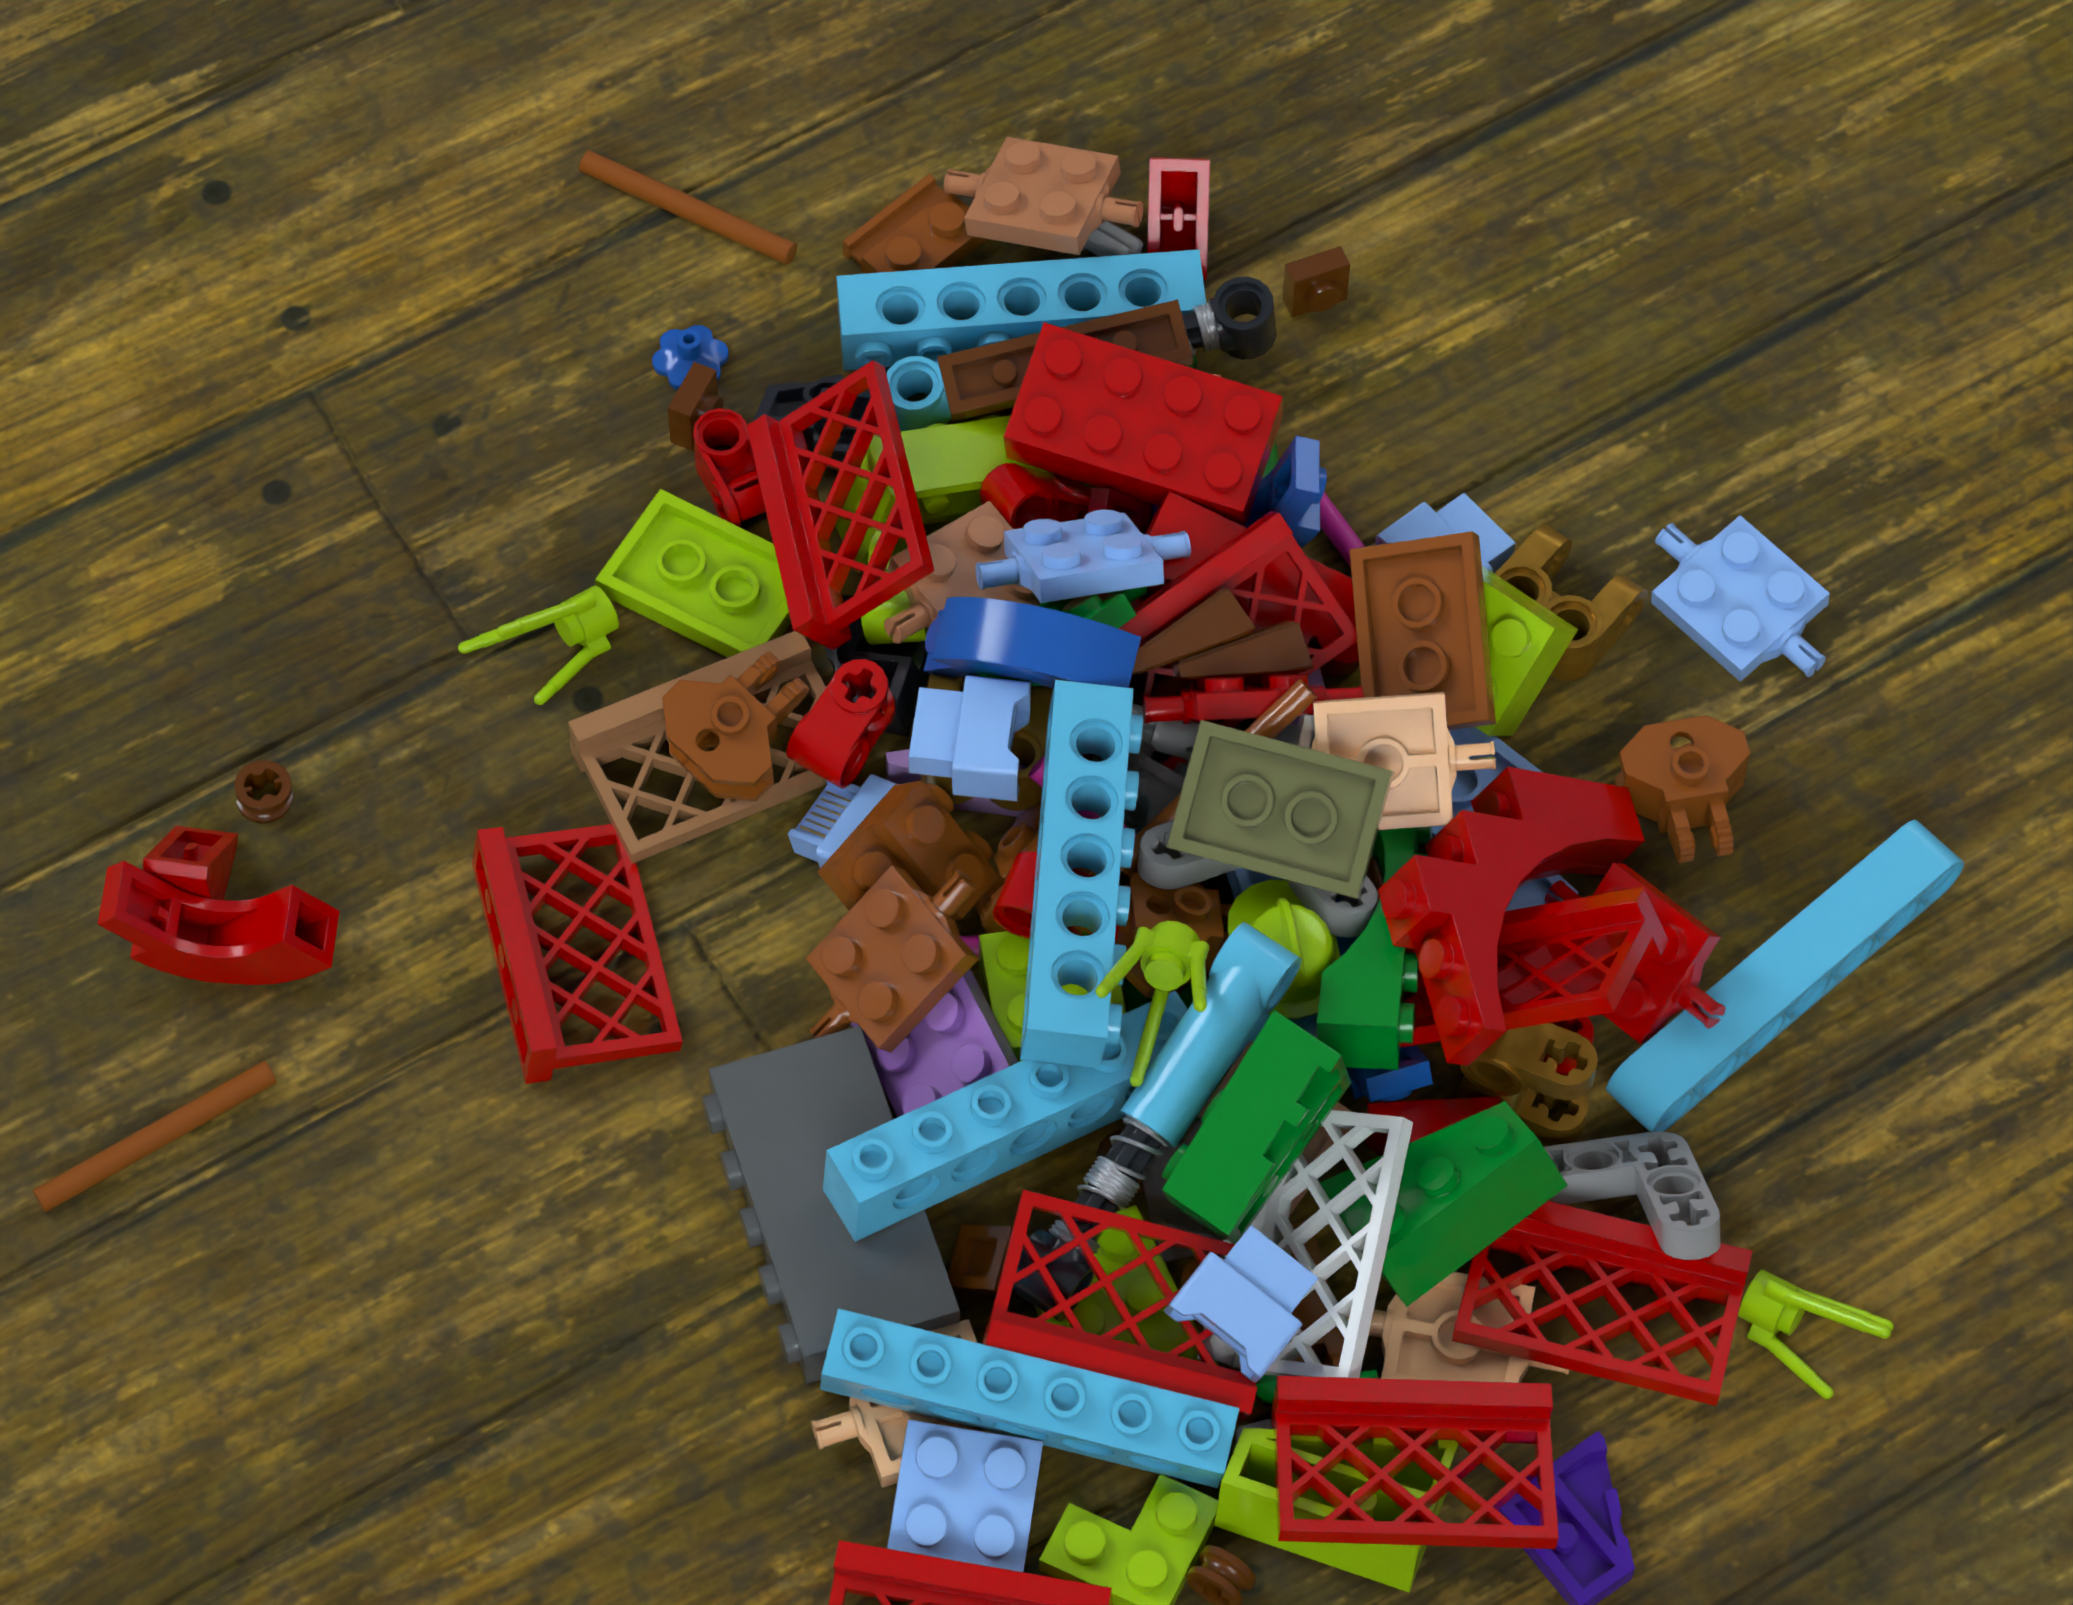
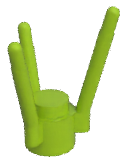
M594 585L559 605L524 616L513 622L501 625L497 629L463 641L458 645V651L462 654H467L554 623L559 635L568 646L572 647L579 643L584 648L534 696V702L537 705H543L593 658L611 649L606 635L619 628L618 616L605 592L599 586Z
M1177 921L1160 922L1151 930L1147 927L1138 928L1133 944L1105 975L1095 990L1099 998L1106 997L1140 958L1144 977L1155 988L1130 1076V1084L1134 1087H1139L1143 1083L1170 991L1179 988L1189 981L1191 977L1194 1009L1198 1012H1203L1207 1007L1205 961L1210 948L1209 944L1205 941H1200L1196 932L1188 925Z
M1764 1269L1760 1270L1748 1287L1738 1312V1317L1752 1323L1747 1338L1772 1352L1823 1399H1831L1834 1393L1832 1388L1778 1339L1776 1334L1782 1331L1790 1336L1797 1328L1805 1311L1882 1339L1891 1336V1331L1894 1327L1892 1321L1871 1314L1868 1311L1803 1290Z

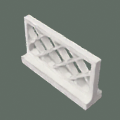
M1332 1110L1321 1127H1325L1334 1144L1309 1165L1301 1153L1251 1225L1289 1255L1294 1253L1298 1262L1318 1277V1280L1304 1297L1315 1289L1328 1310L1302 1332L1299 1329L1291 1339L1292 1341L1282 1350L1265 1372V1375L1360 1377L1410 1141L1412 1121L1398 1116ZM1341 1129H1350V1131L1344 1135ZM1374 1132L1388 1133L1383 1157L1366 1171L1353 1149ZM1344 1158L1356 1180L1330 1200L1317 1179ZM1308 1188L1320 1209L1294 1230L1288 1220L1291 1203L1296 1196ZM1366 1194L1373 1206L1370 1221L1354 1236H1351L1339 1215ZM1327 1224H1330L1342 1245L1316 1266L1303 1244ZM1349 1260H1352L1359 1272L1356 1287L1338 1302L1325 1280ZM1337 1325L1344 1337L1339 1367L1322 1365L1311 1346ZM1214 1334L1202 1341L1217 1366L1241 1372L1239 1354ZM1301 1355L1305 1363L1294 1360Z

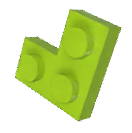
M1160 1474L1131 1531L1069 1503L1039 1559V1571L1058 1579L1112 1588L1113 1605H1174L1186 1582V1574L1195 1565L1214 1528L1218 1500Z

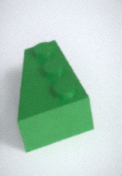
M1273 1010L1225 1089H1222L1207 1107L1201 1120L1203 1124L1189 1146L1183 1144L1166 1165L1162 1177L1167 1182L1162 1191L1168 1201L1226 1242L1236 1244L1350 1086L1351 1080L1342 1055L1276 1010Z
M1506 1101L1413 1141L1408 1145L1381 1273L1382 1278L1406 1307L1568 1186L1539 1139ZM1383 1155L1375 1159H1372L1366 1163H1363L1362 1165L1364 1169L1367 1171L1371 1166L1378 1162L1383 1157ZM1347 1170L1320 1182L1328 1198L1332 1200L1355 1181L1356 1178L1351 1170ZM1366 1194L1339 1215L1351 1236H1354L1370 1221L1373 1206Z

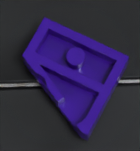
M1599 1431L1553 1462L1559 1535L1556 1549L1522 1548L1568 1605H1596L1633 1578L1635 1570L1629 1541L1623 1534L1620 1521L1622 1511L1616 1488L1613 1489L1608 1469L1605 1438ZM1536 1476L1531 1483L1538 1488ZM1518 1493L1498 1510L1514 1525L1540 1526L1539 1511Z

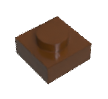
M1341 246L1285 264L1282 300L1291 317L1310 311L1322 312L1332 308L1338 302L1347 300L1350 263Z
M696 362L692 364L667 408L671 443L693 451L694 425L699 417L709 410L723 409V398L718 396L715 369Z
M961 1225L948 1271V1278L953 1292L960 1296L995 1298L1012 1226Z

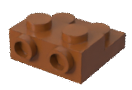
M922 780L894 785L817 871L820 877L850 911L891 865L904 869L924 893L933 897L955 874V871L960 870L973 880L972 882L977 885L978 889L952 915L954 920L963 919L999 877L998 873L988 862L993 856L989 844L978 834L971 831H963L950 815L954 809V803L950 796L939 786L932 783H924Z

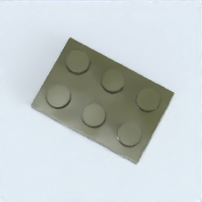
M1201 720L1167 848L1360 899L1394 772Z

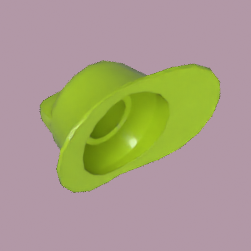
M1267 880L1251 885L1236 897L1228 912V935L1230 936L1240 924L1245 922L1301 957V965L1292 984L1273 1010H1276L1287 1019L1295 1020L1317 1014L1322 972L1340 958L1336 935L1330 933L1327 923L1316 912L1307 909L1302 904L1286 880Z

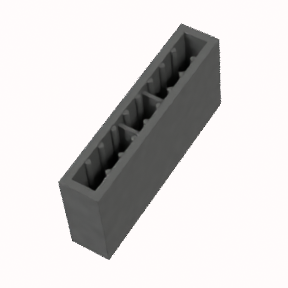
M857 1026L709 1068L711 1094L701 1096L706 1121L711 1134L723 1132L728 1151L720 1153L723 1172L730 1191L741 1188L747 1204L746 1208L739 1209L743 1233L749 1248L761 1246L767 1264L758 1267L761 1287L768 1306L780 1303L786 1321L784 1324L777 1325L782 1351L787 1364L799 1362L806 1385L821 1380L838 1308L927 1331L959 1323L960 1309L925 1210L855 1242L823 1191L826 1150L893 1120L861 1027Z

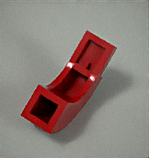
M124 860L107 867L97 925L131 942L130 958L156 970L203 982L267 985L299 980L332 968L340 911L294 885H289L265 896L249 900L225 901L203 898L181 891Z

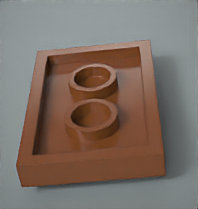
M1470 531L1350 549L1360 679L1364 698L1444 692L1448 730L1496 724L1479 535Z

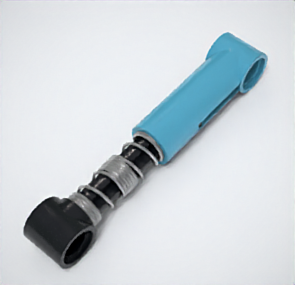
M1235 277L1226 281L1217 289L1214 298L1209 299V303L1207 302L1206 305L1202 304V306L1198 304L1197 307L1193 306L1192 313L1182 315L1192 355H1195L1197 348L1204 347L1207 352L1220 348L1221 352H1226L1234 358L1241 360L1255 359L1264 355L1273 346L1277 337L1273 295L1267 285L1251 277ZM1245 314L1256 316L1255 319L1248 322L1234 320L1236 317ZM909 356L897 361L888 369L886 375L900 432L922 429L937 423L947 424L948 421L952 420L938 361L934 362L922 356ZM916 393L929 394L920 401H907L910 396Z
M1245 922L1232 932L1216 956L1209 972V979L1206 982L1207 1007L1205 1011L1198 1012L1194 1009L1193 1003L1191 1004L1145 1073L1143 1083L1135 1088L1120 1112L1126 1117L1123 1118L1126 1127L1120 1135L1111 1136L1112 1148L1106 1157L1098 1156V1160L1094 1161L1095 1165H1092V1169H1089V1173H1086L1087 1177L1083 1178L1087 1185H1078L1077 1187L1080 1196L1075 1203L1116 1213L1119 1208L1126 1210V1206L1132 1201L1131 1198L1135 1197L1134 1193H1137V1189H1140V1185L1136 1183L1138 1179H1147L1144 1170L1154 1155H1163L1160 1146L1176 1148L1263 1015L1272 1011L1283 998L1300 968L1301 957ZM1055 1220V1224L1048 1230L1049 1232L1038 1229L1029 1237L1040 1258L1045 1257L1073 1240L1063 1221ZM1074 1220L1082 1234L1097 1226ZM1102 1233L1087 1241L1093 1253H1098L1097 1249H1100L1097 1241ZM1078 1247L1046 1265L1047 1270L1065 1300L1089 1287L1095 1277ZM1023 1248L1016 1273L1032 1264ZM1037 1271L1013 1285V1292L1044 1312L1057 1306ZM1079 1302L1070 1307L1072 1311L1077 1307ZM1062 1312L1053 1317L1059 1322L1065 1320Z

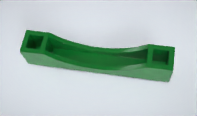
M1432 826L1378 830L1372 856L1377 862L1383 884L1414 855L1428 857L1427 854H1418L1419 844L1426 845L1432 839ZM1380 899L1365 930L1345 954L1322 972L1317 1016V1039L1341 1054L1345 1066L1348 1068L1398 1070L1401 1043L1413 1044L1415 1003H1405V993H1418L1419 963L1416 953L1409 952L1410 948L1393 946Z

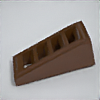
M1223 588L1140 647L1137 652L1132 675L1137 676L1176 660L1248 635L1256 627L1230 590Z
M1290 620L1251 632L1239 639L1176 660L1170 664L1174 676L1187 679L1296 673L1314 669L1300 625Z

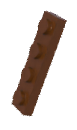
M1178 299L1061 327L1184 366L1193 364V356ZM1040 332L937 357L952 422L1014 407Z

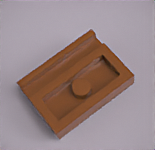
M928 174L842 242L843 255L848 260L853 258L861 265L862 272L867 274L950 268L988 239L967 235L964 217L969 206L956 195L946 194L936 185V179L931 174Z

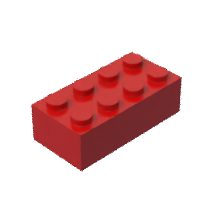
M1043 322L1003 436L1007 459L1100 488H1110L1135 499L1158 506L1168 492L1171 491L1246 527L1283 418V396Z

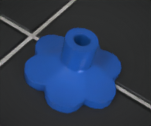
M694 325L683 331L672 329L661 336L660 349L652 357V366L657 374L668 377L670 386L676 390L679 389L694 362L715 369L718 382L721 377L720 367L728 360V348L724 342L713 339L711 330L703 325Z

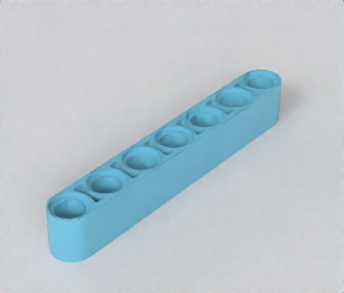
M1918 820L1909 821L1705 992L1726 1008L1723 1016L1715 1015L1721 1019L1718 1024L1708 1029L1702 1022L1684 1010L1618 1067L1607 1083L1606 1092L1649 1132L1666 1131L1939 899L1957 880L1964 868L1965 862Z

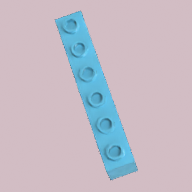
M1199 250L836 276L843 370L859 369L872 360L884 367H891L897 361L909 356H922L936 362L938 361V356L1039 333L1043 322L1064 327L1143 308L1139 307V305L1148 307L1177 299L1182 315L1192 313L1193 306L1197 307L1198 304L1201 306L1202 304L1206 305Z
M1055 680L1048 712L1020 1051L1021 1060L1100 1068L1106 1044L1117 1045L1119 1041L1122 1005L1110 1003L1111 992L1106 997L1099 998L1095 990L1105 975L1126 952V945L1115 944L1116 925H1127L1131 893L1130 887L1119 886L1120 867H1131L1135 829L1123 828L1124 810H1135L1139 784V772L1127 770L1129 753L1139 754L1143 728V715L1132 714L1133 688ZM1095 754L1103 758L1104 761H1089L1081 755ZM1088 810L1098 814L1101 818L1087 819L1076 812ZM1087 868L1093 871L1096 876L1082 877L1071 869ZM1082 926L1093 934L1088 936L1075 935L1066 927ZM1123 979L1119 982L1118 985H1122ZM1067 984L1079 985L1088 994L1073 995L1066 992L1061 986Z
M1176 991L1169 993L1146 1072L1188 1010ZM1151 1002L1122 1015L1118 1044H1106L1100 1068L1022 1060L826 1150L823 1191L853 1240L856 1242L1125 1117L1120 1111L1136 1088L1130 1084V1076Z
M839 1308L820 1383V1390L1001 1435L1043 1441L1045 1446L1214 1488L1218 1487L1225 1473L1240 1409Z

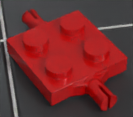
M1296 672L1260 675L1261 685L1244 686V678L1235 676L1197 678V688L1181 689V695L1163 697L1143 696L1142 709L1145 724L1168 721H1182L1183 724H1190L1191 719L1198 721L1259 718L1299 679L1303 680L1317 695L1318 698L1315 701L1364 698L1362 686L1326 689L1323 686L1308 684V675ZM1313 703L1302 713L1314 715Z
M1613 862L1593 895L1645 887L1669 941L1661 956L1640 960L1615 1011L1602 1015L1639 1044H1645L1663 1029L1668 1019L1681 1009H1685L1706 1028H1713L1721 1020L1715 1015L1723 1016L1726 1008L1701 990L1698 984L1701 979L1703 965L1721 937L1626 864ZM1560 880L1549 888L1555 894L1546 893L1544 901L1546 904L1582 897ZM1602 982L1586 992L1599 990Z

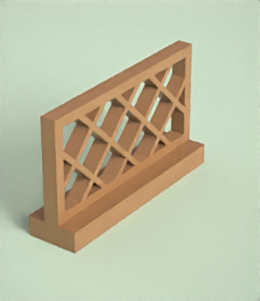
M793 631L568 722L571 753L581 773L586 772L632 864L827 784L826 780L787 758L786 752L770 748L772 764L785 767L780 782L772 785L757 801L724 798L720 807L706 812L685 805L697 780L675 759L659 754L667 739L662 697L679 680L722 683L729 675L737 679L761 655L769 651L781 661L780 666L773 678L764 684L753 696L759 702L767 699L765 704L762 703L766 706L787 683L792 682L795 678H800L810 688L809 692L814 699L811 706L812 709L826 686L811 660V648L804 635ZM791 712L780 724L795 729L803 716ZM651 746L649 751L644 749L646 747ZM619 758L643 764L633 788L607 780L601 766ZM653 768L685 778L675 801L643 791ZM795 771L801 773V774H798V775L794 776ZM617 798L627 801L623 810ZM640 805L668 814L669 816L663 830L638 840L629 824L636 806ZM679 818L685 820L681 823H678Z

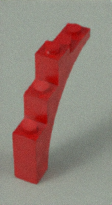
M1507 767L1471 801L1474 812L1461 810L1425 845L1428 857L1414 855L1378 889L1393 946L1415 949L1419 969L1423 977L1447 1063L1470 1065L1507 1031L1498 991L1497 945L1505 910L1517 888L1535 879L1556 876L1558 874L1606 875L1613 862H1623L1645 842L1629 788Z

